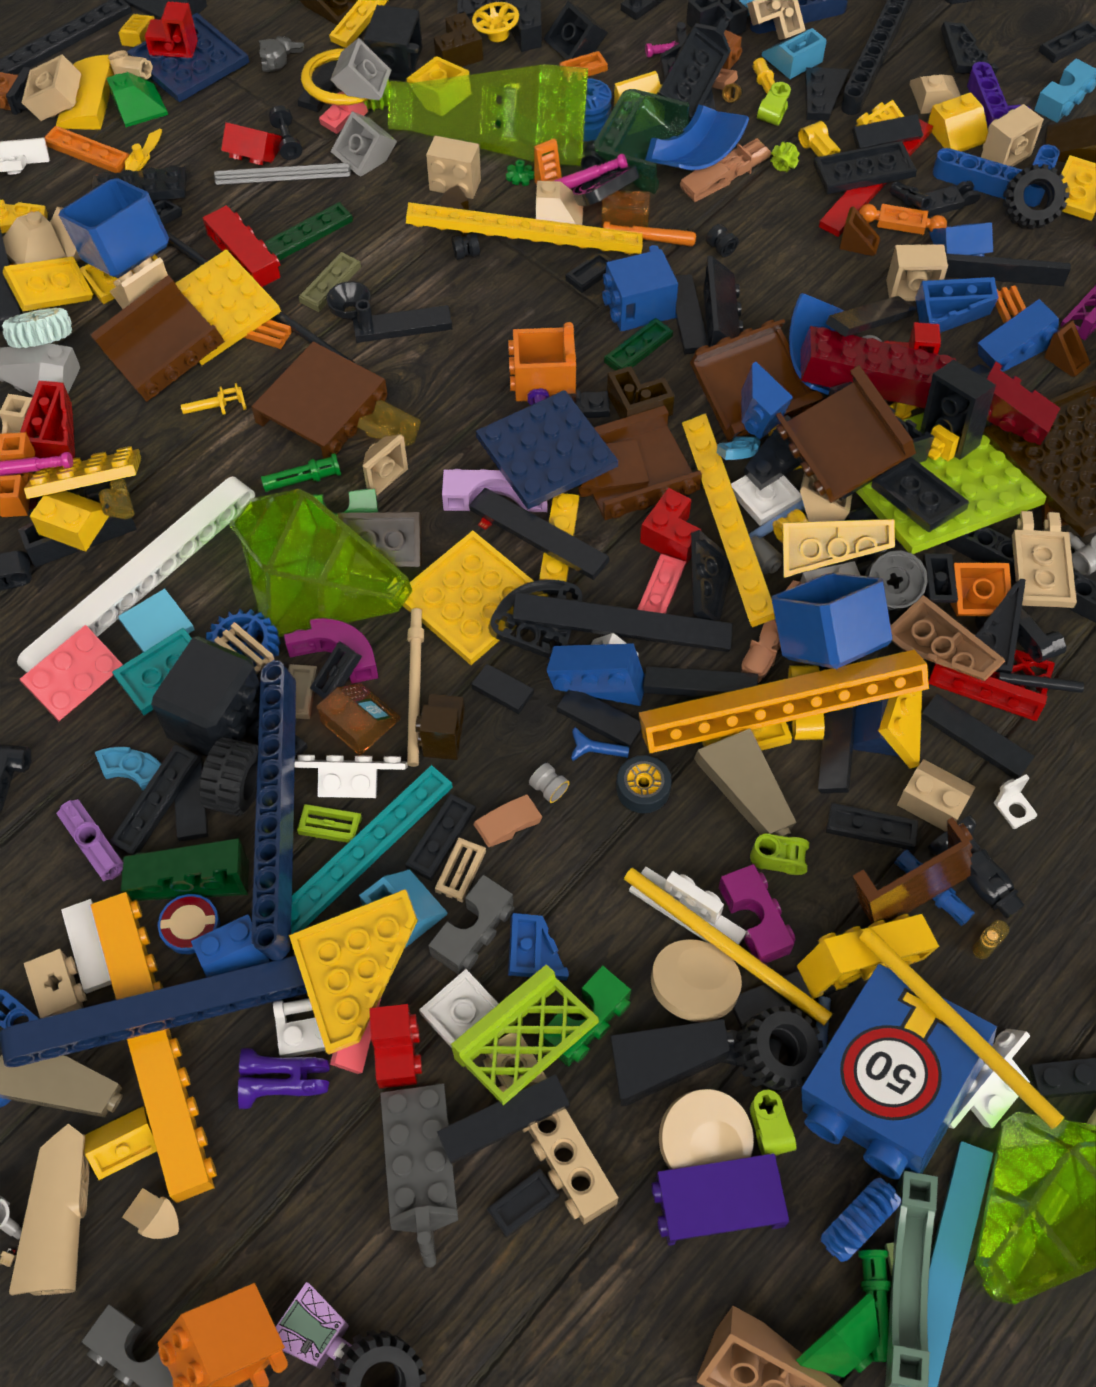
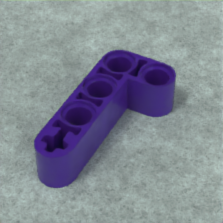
M976 62L973 64L967 88L969 93L971 92L982 104L987 127L989 128L995 119L1003 117L1010 110L1016 109L1021 105H1007L990 64L986 62Z

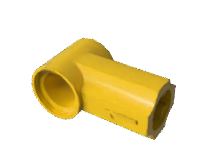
M822 121L801 128L798 132L802 147L805 149L811 148L818 157L840 153L841 151L828 136L827 126Z

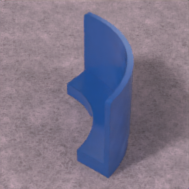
M698 105L692 120L684 129V133L678 137L674 136L668 139L651 138L645 161L686 170L708 168L721 161L733 150L746 129L749 117L719 112L704 105Z
M805 293L799 295L795 305L789 335L791 360L800 379L801 348L809 327H825L835 331L826 324L829 315L844 311ZM804 382L805 385L813 390L829 394L830 387Z

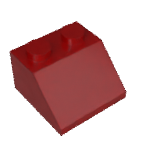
M225 123L221 151L229 152L230 158L242 160L243 156L250 158V163L263 165L264 161L272 163L279 152V144L283 138L280 135Z

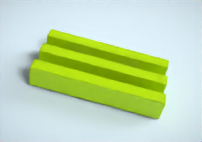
M304 804L297 831L299 835L349 843L359 832V823H361L362 815L361 813ZM308 815L352 821V825L326 819L309 818ZM306 825L317 826V827H323V828H328V829L310 827V826H306Z

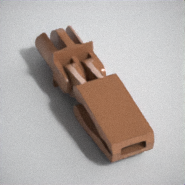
M758 138L744 146L738 143L737 148L718 163L708 168L695 170L683 178L680 182V187L696 202L730 185V181L746 172L751 174L752 167L769 158L771 151Z
M793 580L786 590L802 583ZM776 619L764 623L759 636V642L751 641L750 649L742 661L741 673L758 674V683L766 676L771 666H774L777 651L781 647Z

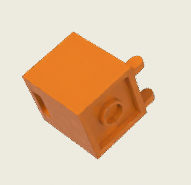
M567 322L560 328L513 329V340H508L509 355H514V357H509L510 375H515L510 376V391H515L516 401H528L527 395L534 389L547 390L549 397L563 390L568 394H575L576 352L573 323Z
M255 1283L181 1314L158 1342L159 1356L162 1363L168 1366L173 1378V1387H235L249 1379L254 1387H268L269 1379L264 1369L271 1364L272 1369L276 1373H281L288 1365L282 1351L285 1346Z

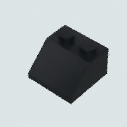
M567 1L544 37V40L562 57L570 60L595 52L608 32L585 11Z

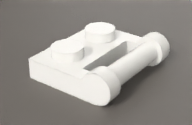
M309 998L286 1003L283 1000L273 1002L279 1056L281 1058L325 1051L315 1018L289 1023L286 1021V1015L313 1010Z

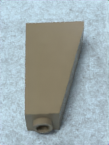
M751 728L697 751L694 757L696 763L760 835L772 834L786 837L791 834L790 829L797 822Z
M65 1055L19 1067L4 1066L3 1056H0V1098L106 1117L109 1111L113 1113L123 1097L120 1094L122 1087L118 1083Z

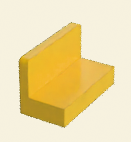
M140 1107L84 1135L85 1156L98 1180L157 1151L144 1107Z

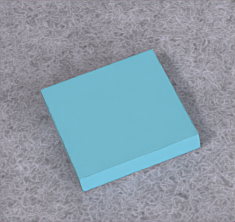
M166 589L161 590L118 616L120 622L142 652L150 649L181 628H184L188 634L195 630L192 623Z

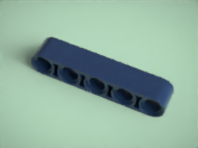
M798 0L803 22L808 23L844 14L848 0ZM773 19L757 25H752V21L750 22V29L758 34L776 30Z

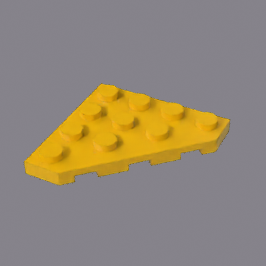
M406 889L289 935L326 1053L329 1055L360 1042L370 1021L369 1008L377 1006L418 919Z

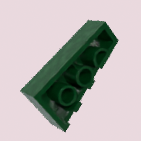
M239 838L150 853H136L124 857L121 891L122 893L126 892L132 901L175 899L186 894L201 895L203 897L248 895L249 860Z

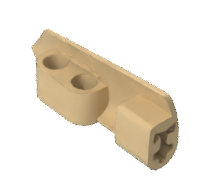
M69 1124L40 1147L9 1289L10 1295L30 1293L39 1296L76 1291L80 1218H84L87 1210L90 1166L84 1152L85 1136Z

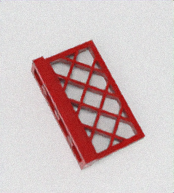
M1015 649L1014 659L1018 664L1013 666L1011 673L1023 670L1026 675L1036 676L1030 668L1036 666L1046 670L1045 674L1039 675L1040 677L1051 678L1055 665L1054 662L1046 660L1037 663L1028 653ZM935 663L928 681L930 685L1033 721L1038 720L1048 697L1046 696L1048 689L1035 687L1039 692L1036 693L1025 689L1026 686L1013 685L996 679L998 672H994L989 678L982 681Z

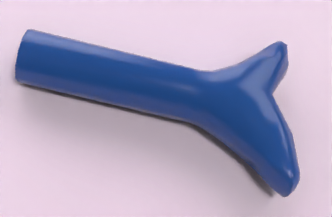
M576 727L573 729L572 733L576 748L571 755L572 761L588 752L628 758L630 747L593 741L583 735Z

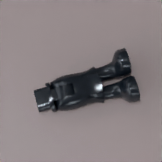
M969 815L958 823V825L963 823L973 838L970 841L973 847L971 849L972 865L970 876L966 880L984 902L989 904L994 911L998 909L1008 919L1025 905L1016 895L1019 891L1014 888L1009 876L990 858L986 849L982 850L975 841L973 833L976 821ZM947 831L928 846L931 853L936 856L948 850Z

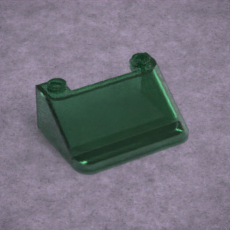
M638 89L625 90L594 142L595 152L607 162L615 160L619 154H624L628 166L636 165L640 176L632 183L642 191L655 194L659 188L657 164L645 160L651 138L668 139L674 136L678 137L684 133V129L689 124V103Z

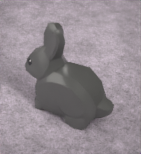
M277 36L276 39L259 40L262 71L275 72L281 70L287 64L288 54L304 51V43L293 42L283 36Z

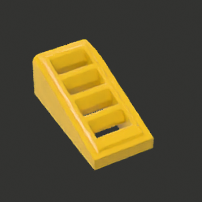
M133 14L119 31L122 46L135 47L146 41L145 34L150 20L155 19L154 16Z

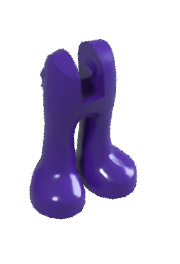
M241 1048L239 1061L241 1077L238 1080L239 1109L251 1108L256 1098L261 1096H312L327 1093L330 1082L318 1079L307 1080V1073L328 1072L330 1070L329 1060L316 1057H265L258 1055L253 1049ZM284 1073L290 1074L291 1077L286 1079L252 1078L250 1076L255 1074Z

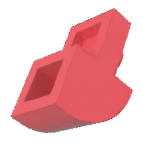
M363 102L353 105H332L319 120L322 126L338 134L343 129L352 111L364 116L368 110Z

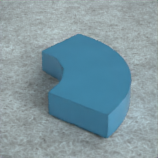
M734 437L732 442L717 444V454L725 460L753 457L760 449V440L757 437Z
M110 747L95 752L106 779L114 777L129 778L138 783L143 791L161 765L152 755L133 750L130 747Z

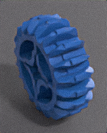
M239 609L236 615L229 611L228 617L225 619L219 616V624H211L210 629L212 632L206 633V639L214 642V639L223 636V632L226 629L228 631L231 630V625L235 622L256 641L258 635H261L263 637L261 645L271 652L273 657L279 656L278 647L280 646V639L277 628L273 626L270 618L265 619L261 612L255 615L252 609L246 614ZM235 635V637L238 640H240L244 645H246L257 656H259L262 660L264 659L259 653H257L253 648H251L239 636ZM230 641L227 642V644L237 653L246 656L240 649H238Z
M882 1178L874 1179L822 1234L821 1242L827 1247L826 1249L833 1257L835 1255L841 1262L847 1261L899 1207L901 1197L889 1183L887 1184Z

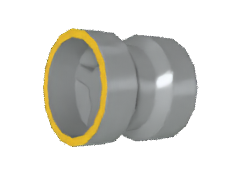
M544 763L533 773L529 780V785L535 790L542 791L543 797L548 802L554 803L565 793L569 786V781L562 775L558 776L555 773V769L549 763Z

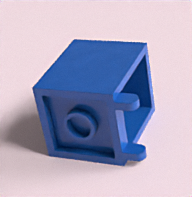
M651 245L647 253L606 262V273L603 274L605 291H602L604 304L609 305L611 319L613 323H617L620 332L645 326L655 318L660 321L675 318L678 282L662 249H659L656 245Z

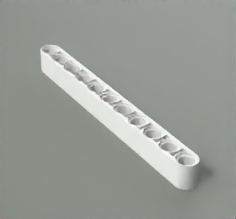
M236 477L227 478L23 650L18 657L17 664L24 671L29 672L84 625L98 637L119 619V615L133 607L246 510L254 500V491Z

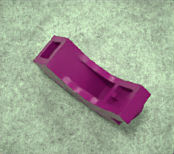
M325 618L311 619V629L296 630L292 633L284 634L290 658L315 652L332 653L337 643L341 641L362 656L350 675L351 684L378 678L375 658L370 643L360 631L345 622Z

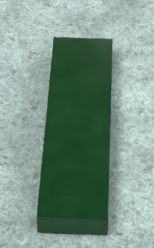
M338 202L264 243L267 250L271 254L274 253L280 261L353 222V217Z

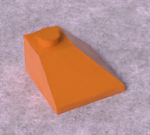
M954 563L958 602L950 604L956 615L990 616L1011 589L1009 563Z

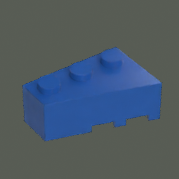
M995 277L922 281L915 297L919 323L939 324L941 333L990 315L998 300Z
M1038 299L979 341L978 356L991 369L994 363L998 362L1002 365L1000 369L1002 372L1009 370L1048 349L1053 334L1058 330L1059 318Z
M634 643L553 647L547 673L554 690L565 692L573 690L596 698L641 706L645 675Z

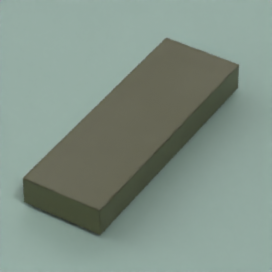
M341 252L301 293L299 302L320 312L327 304L326 298L329 290L339 283L348 282L361 268L360 261Z

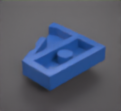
M512 914L509 976L532 977L547 964L555 972V977L558 980L568 979L569 972L567 967L564 968L558 956V948L554 939L549 936V928L543 916Z

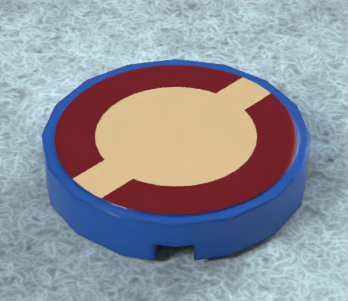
M195 894L182 895L170 901L160 913L158 921L161 939L167 947L180 954L196 953L191 941L220 927L218 911L211 901Z

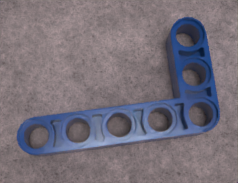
M1053 145L1041 146L1033 165L1038 164V167H1041L1045 164L1049 165L1048 169L1055 168L1060 153L1059 149ZM943 148L937 153L932 173L935 178L955 185L970 180L974 184L973 190L1005 199L1003 195L1004 191L1008 188L1006 186L1022 170L954 149ZM1035 184L1026 186L1023 194L1026 205L1030 207L1038 206L1042 201L1045 190Z

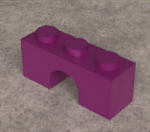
M752 864L722 876L718 888L731 914L740 910H750L757 914L761 923L756 927L748 929L744 939L750 953L764 964L789 955L794 946L795 936L791 927L788 924L785 925L780 916L782 912L778 901L770 897L767 891L768 883L762 872L758 873L755 865Z

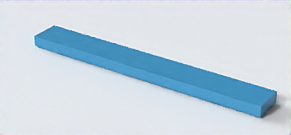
M962 1141L958 1145L930 1257L927 1308L928 1352H930L928 1387H938L993 1156L992 1152Z

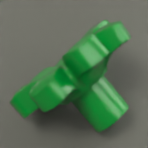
M517 160L515 166L509 165L507 167L506 180L512 181L514 185H519L521 182L523 186H527L530 184V180L535 177L533 167L531 165L525 166L523 160Z

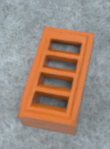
M555 138L534 146L536 185L537 181H554L562 178Z

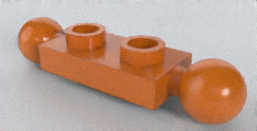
M865 204L859 210V213L868 223L878 220L877 227L923 235L926 228H929L930 232L935 228H947L945 217L936 215L931 219L927 218L928 211L882 204L880 210H877L872 204Z

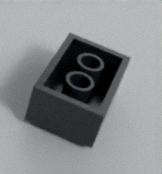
M952 360L933 373L920 432L923 434L929 432L931 434L932 429L939 424L960 437L954 457L961 460L980 446L996 384L959 362Z

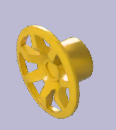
M489 3L480 7L474 13L472 18L473 26L479 32L487 34L490 41L501 42L508 38L509 30L518 22L519 12L510 3ZM495 6H503L499 13H496ZM490 8L491 15L482 11ZM508 9H511V10L514 12V13H507V14H506V12L508 11ZM477 17L484 19L478 23L476 22Z

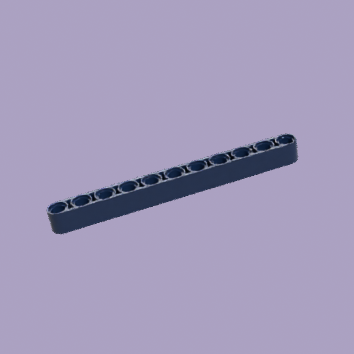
M271 661L263 667L260 681L251 939L256 949L269 959L278 961L288 954L291 947L289 935H291L296 679L280 661Z
M296 956L13 1025L0 1031L4 1066H24L306 994L307 990Z

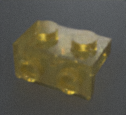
M378 400L374 413L360 417L357 427L366 431V435L372 438L382 439L386 436L400 434L404 437L405 446L415 443L421 421L383 400Z

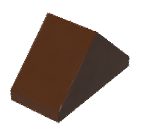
M853 206L848 212L840 249L874 256L877 253L880 237Z
M1070 320L1053 334L1044 358L1071 377H1076L1091 363L1073 320Z

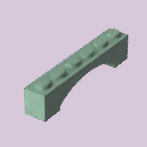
M908 1171L903 1172L897 1185V1194L901 1197V1204L896 1209L885 1387H928L930 1352H928L927 1335L928 1281L933 1224L937 1207L938 1177Z

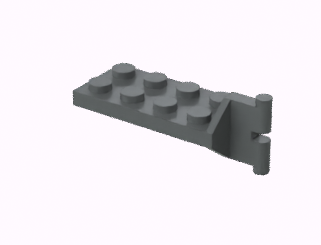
M444 1084L380 1093L390 1226L392 1230L417 1233V1241L423 1263L429 1268L433 1267L437 1261L434 1231L458 1221L453 1164L450 1163L437 1131L449 1126Z

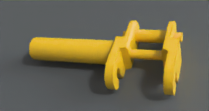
M235 383V387L223 390L222 387H219L220 391L217 397L181 404L183 414L220 406L222 414L225 415L224 407L226 402L238 399L239 403H242L243 410H247L242 389L237 386V383ZM231 393H237L236 396L225 398L224 396Z

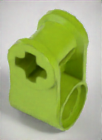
M776 82L771 86L765 99L760 104L757 119L779 126L787 110V99L791 92V88L787 83Z
M762 834L754 843L750 853V860L759 869L780 871L791 875H802L807 872L808 868L805 864V855L809 849V842L799 837ZM766 848L772 855H765L759 849Z
M771 1090L759 1092L751 1103L750 1115L755 1127L761 1154L775 1153L776 1156L796 1150L794 1133L788 1122L780 1096ZM763 1101L766 1106L772 1105L773 1107L769 1114L765 1109L760 1110L759 1108Z

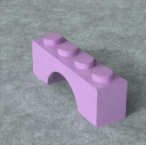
M444 470L442 500L445 511H470L469 504L484 488L498 495L511 498L518 506L527 510L500 470ZM548 500L527 511L547 512Z

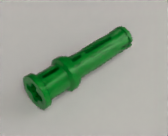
M332 453L331 457L320 460L310 459L306 465L261 476L265 492H268L269 490L311 479L319 482L323 477L335 474L341 476L336 454ZM299 474L298 476H295V477H291V478H287V479H284V480L277 481L278 479H282V478H285V477H289V476H293V475Z
M862 1250L858 1251V1257L862 1259L863 1281L860 1282L863 1292H866V1295L870 1293L874 1298L878 1332L880 1330V1344L871 1352V1356L874 1358L873 1362H887L889 1331L887 1292L890 1291L891 1281L887 1280L886 1258L889 1257V1251Z

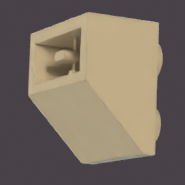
M160 257L155 261L148 258L132 269L135 274L129 271L113 282L116 287L110 290V292L122 309L126 308L167 276L164 263Z

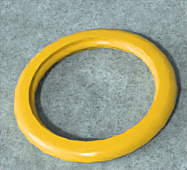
M332 49L321 52L310 58L304 65L301 72L302 85L309 95L318 101L332 105H353L369 100L347 96L346 94L330 93L318 88L312 81L313 72L325 63L338 60L344 49Z

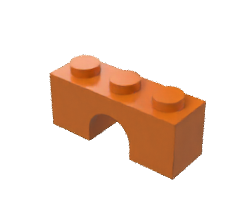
M26 432L0 434V461L35 457V450ZM33 472L0 476L1 517L28 516L30 498L27 499L24 487L29 482V479L32 478Z

